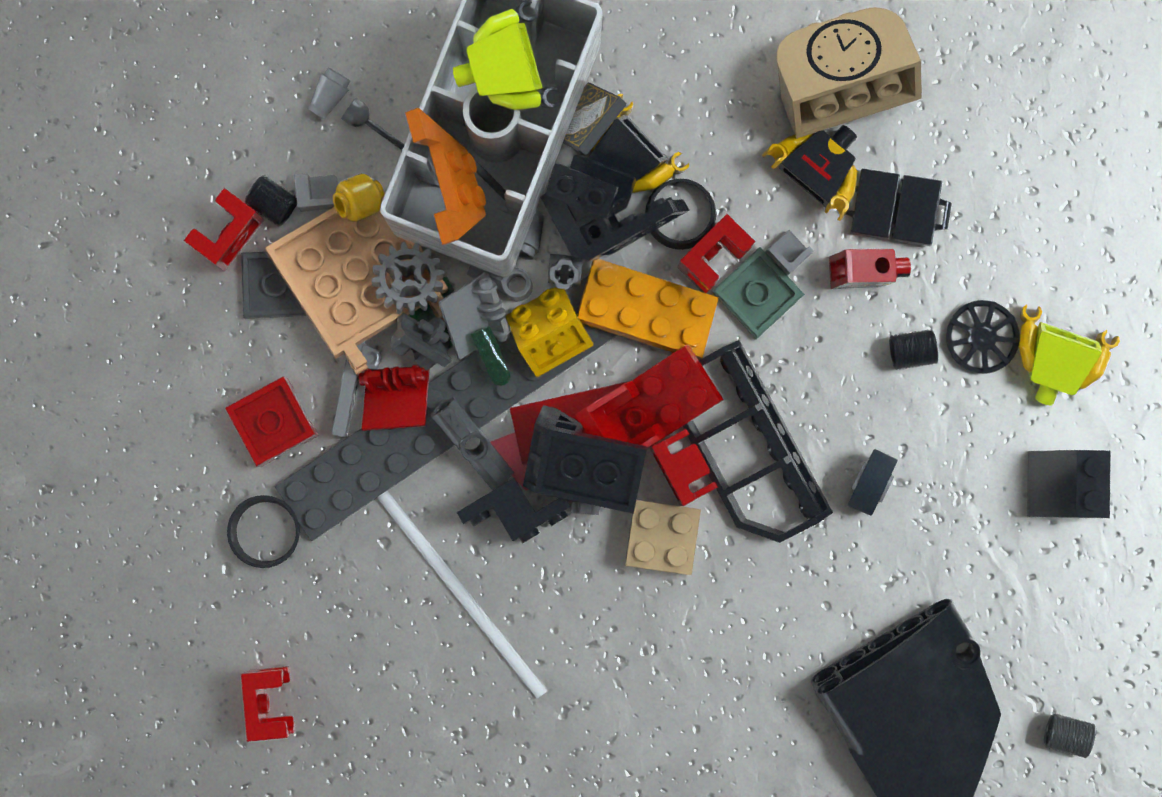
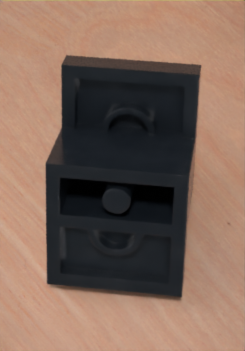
M513 478L456 513L463 524L471 522L473 526H476L491 517L489 510L493 508L512 541L519 538L523 544L540 533L537 529L538 526L547 521L553 526L568 517L565 510L570 508V505L566 499L558 498L535 512L517 480Z

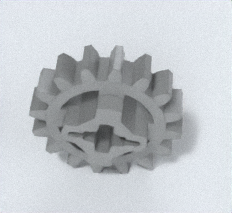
M402 242L401 250L398 251L392 245L389 246L388 257L380 253L378 259L381 265H373V273L377 277L372 278V286L380 287L375 291L377 299L386 297L384 301L385 308L388 309L395 304L397 314H401L403 308H408L410 315H414L415 307L420 306L423 311L427 310V300L433 303L437 302V295L434 291H443V283L437 280L444 278V270L437 269L440 266L439 258L430 260V248L422 253L419 251L418 243H415L412 249H408L406 242ZM425 268H427L430 274L429 284L422 277ZM387 273L394 279L390 289L385 280ZM410 275L414 276V281L410 279L405 282L402 281V276L406 278ZM415 295V297L405 298V296Z

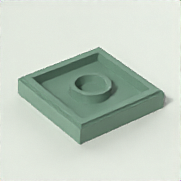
M761 247L712 291L755 339L759 338L805 295Z

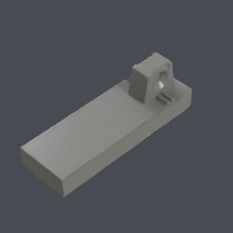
M364 341L357 347L367 360L366 365L368 369L378 370L381 350L365 345L366 341ZM347 358L332 429V435L346 438L348 436L359 374H355Z

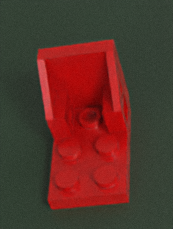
M687 344L635 379L623 384L575 415L587 434L648 446V449L724 399L689 344Z

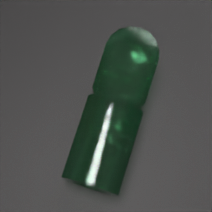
M485 326L470 333L493 383L499 386L507 384L511 376L490 326Z

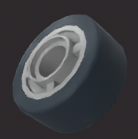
M874 449L868 462L863 463L852 486L854 492L848 506L872 516L878 502L882 503L894 478L892 472L898 460Z

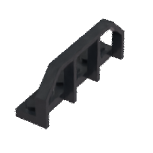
M738 340L700 359L699 362L704 366L720 357L723 369L726 373L731 374L737 385L736 392L738 397L747 404L749 409L703 434H700L693 420L682 427L689 432L688 438L691 444H696L710 469L708 475L711 481L716 483L718 487L716 490L736 527L781 543L818 524L831 515L833 511L743 345ZM752 415L751 419L755 428L763 433L768 443V452L777 462L728 486L704 440ZM781 467L785 484L795 492L799 500V509L802 515L809 520L783 532L746 519L733 492Z

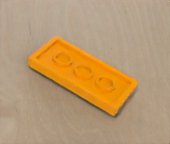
M597 259L592 261L577 316L582 324L672 353L689 344L698 360H700L704 355L719 297Z

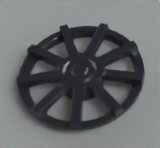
M978 300L962 306L950 319L946 331V343L952 358L964 369L979 374L992 373L1004 368L1014 358L1019 347L1020 332L1015 320L1016 318L1005 307L994 301ZM974 307H989L983 323L980 322ZM996 309L1006 319L995 326H991L992 316ZM967 310L974 322L973 327L957 320ZM1010 323L1013 330V338L998 336L997 331ZM953 326L968 332L969 337L952 341ZM996 342L1013 344L1007 357L995 345ZM970 343L971 349L961 359L955 352L954 346ZM977 350L981 351L982 368L967 364ZM992 350L1002 362L988 367L987 351Z

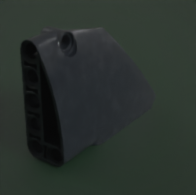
M951 599L936 602L822 669L811 679L815 692L848 744L852 757L877 797H974L997 731L1001 712L980 658V647ZM969 643L966 651L956 653L958 645Z

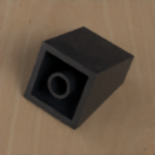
M1028 451L1027 517L1110 518L1111 451Z

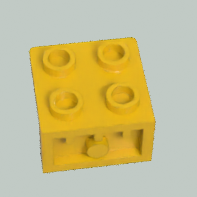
M557 286L545 290L537 298L517 306L506 315L517 347L536 377L594 346L591 337L576 315L566 290L557 288Z

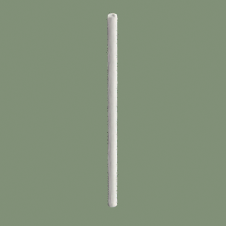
M386 491L378 496V501L537 699L547 691L546 688L391 494Z

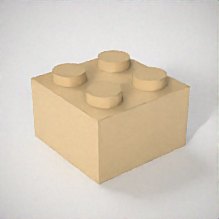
M637 500L635 511L631 518L625 566L692 575L701 509Z

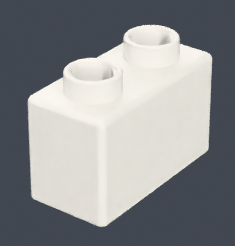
M461 0L419 108L463 145L473 158L506 190L504 194L505 200L475 172L477 184L482 188L486 197V205H484L486 216L457 241L442 245L434 214L446 210L430 150L428 146L413 143L411 132H409L380 207L382 216L397 237L418 243L420 246L430 248L433 251L498 276L505 277L512 273L539 205L540 196L544 192L600 48L602 9L598 4L589 0H530L532 3L522 9L527 17L538 14L535 20L525 26L542 87L558 88L556 91H549L547 93V101L549 103H560L555 108H544L540 105L538 108L512 110L493 104L488 95H479L476 83L458 87L453 75V67L469 63L466 47L473 44L474 34L489 17L509 9L515 10L525 0Z

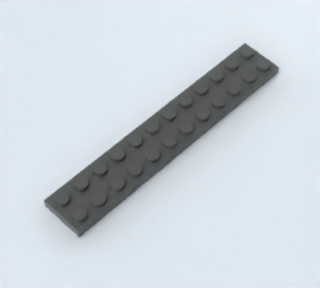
M588 276L581 280L580 286L573 285L566 290L576 315ZM583 324L594 346L539 377L535 376L520 353L512 332L509 333L510 338L506 341L499 342L495 338L429 382L425 426L362 431L361 428L279 483L275 488L284 502L294 511L300 526L309 539L314 541L375 500L378 496L455 446L431 417V413L441 402L454 397L477 427L481 428L618 335Z

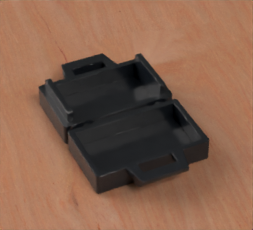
M862 168L859 185L855 189V192H857L854 211L847 210L845 214L853 218L851 234L889 240L891 230H893L892 224H895L894 233H892L894 241L932 246L934 231L948 229L952 203L940 198L941 180L904 175L901 179L902 187L900 193L897 192L900 188V174ZM939 205L945 206L942 225L936 224Z

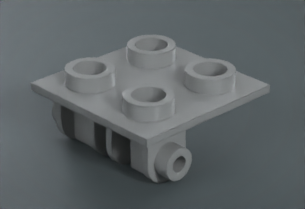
M488 271L480 274L438 302L458 360H461L494 337L499 342L510 338L511 327L507 325L506 318H503L506 312L504 308H501L503 303L496 291L497 284L492 282Z

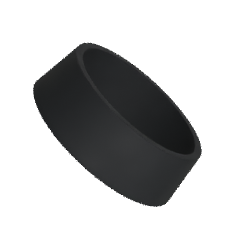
M673 179L658 186L650 195L646 206L654 202L657 194L667 185L676 182H687L699 187L707 195L711 205L710 221L700 235L690 240L679 241L668 238L659 229L651 232V235L668 248L677 250L690 249L715 226L716 207L710 193L699 183L689 179Z
M267 495L254 496L239 504L231 514L227 526L228 543L233 553L245 564L256 568H270L286 561L294 552L300 535L299 522L291 507L284 501ZM262 502L275 503L285 508L292 516L296 528L295 540L290 550L282 557L272 561H260L250 557L243 551L237 538V525L242 514L249 507Z

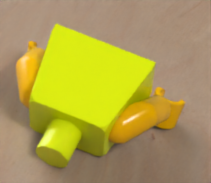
M1027 304L1022 308L1020 318L1024 324L1021 325L1019 350L1022 365L1029 372L1030 380L1040 384L1035 396L1038 402L1053 406L1059 391L1075 395L1079 389L1087 388L1103 376L1111 357L1109 350L1118 346L1120 343L1119 336L1113 337L1111 344H1108L1105 341L1107 330L1099 333L1096 340H1092L1040 322L1037 326L1035 323L1042 315L1041 307L1038 306L1036 317H1029L1026 314Z

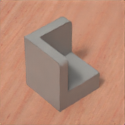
M308 174L294 175L297 208L301 212L331 209L334 207L333 194L338 185L335 175L310 177Z
M788 230L765 252L788 276L814 250L810 246L806 248Z

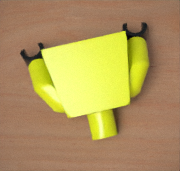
M530 0L523 1L515 10L509 9L489 17L474 34L473 44L466 47L469 63L453 67V75L458 87L476 83L480 96L488 95L493 104L512 110L538 108L540 105L544 108L558 107L560 103H549L547 101V93L549 91H556L558 88L542 87L525 26L538 16V14L532 17L524 15L522 9L532 3Z

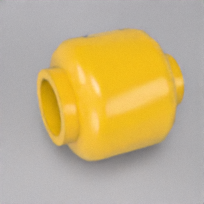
M362 173L341 181L336 186V191L333 194L334 207L342 218L358 222L380 211L384 190L380 182L373 180L369 175Z

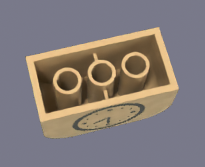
M866 8L852 13H844L837 18L821 23H812L805 28L790 33L782 40L778 47L777 67L780 96L796 138L922 99L921 59L904 21L896 13L888 9Z

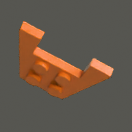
M415 108L405 112L413 143L428 146L446 207V210L435 213L434 217L442 245L457 241L486 216L484 209L486 197L476 181L474 173L477 171V166L473 156L420 108Z

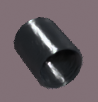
M262 175L257 179L244 201L245 204L252 207V209L266 219L268 218L278 227L287 221L297 206L296 196L276 182L274 183V180L272 181L266 175Z
M932 329L890 336V354L893 367L896 370L938 363L937 341Z

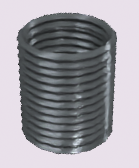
M1053 713L1046 726L1044 746L1059 752L1062 751L1087 758L1094 745L1096 726L1090 722Z

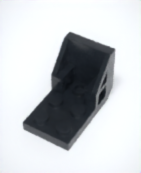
M545 194L540 196L571 256L588 261L607 258L690 211L684 199L673 200L672 197L666 199L660 198L647 205L646 209L648 212L645 214H632L621 219L619 213L606 219Z
M543 405L534 425L523 486L534 493L634 514L648 446L583 433L584 428L580 422L557 408Z

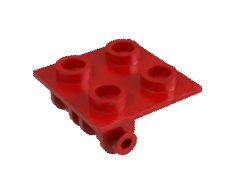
M412 365V367L401 368L395 366L378 370L366 369L365 372L360 373L359 383L361 386H365L362 431L425 426L430 369L425 370L418 365Z

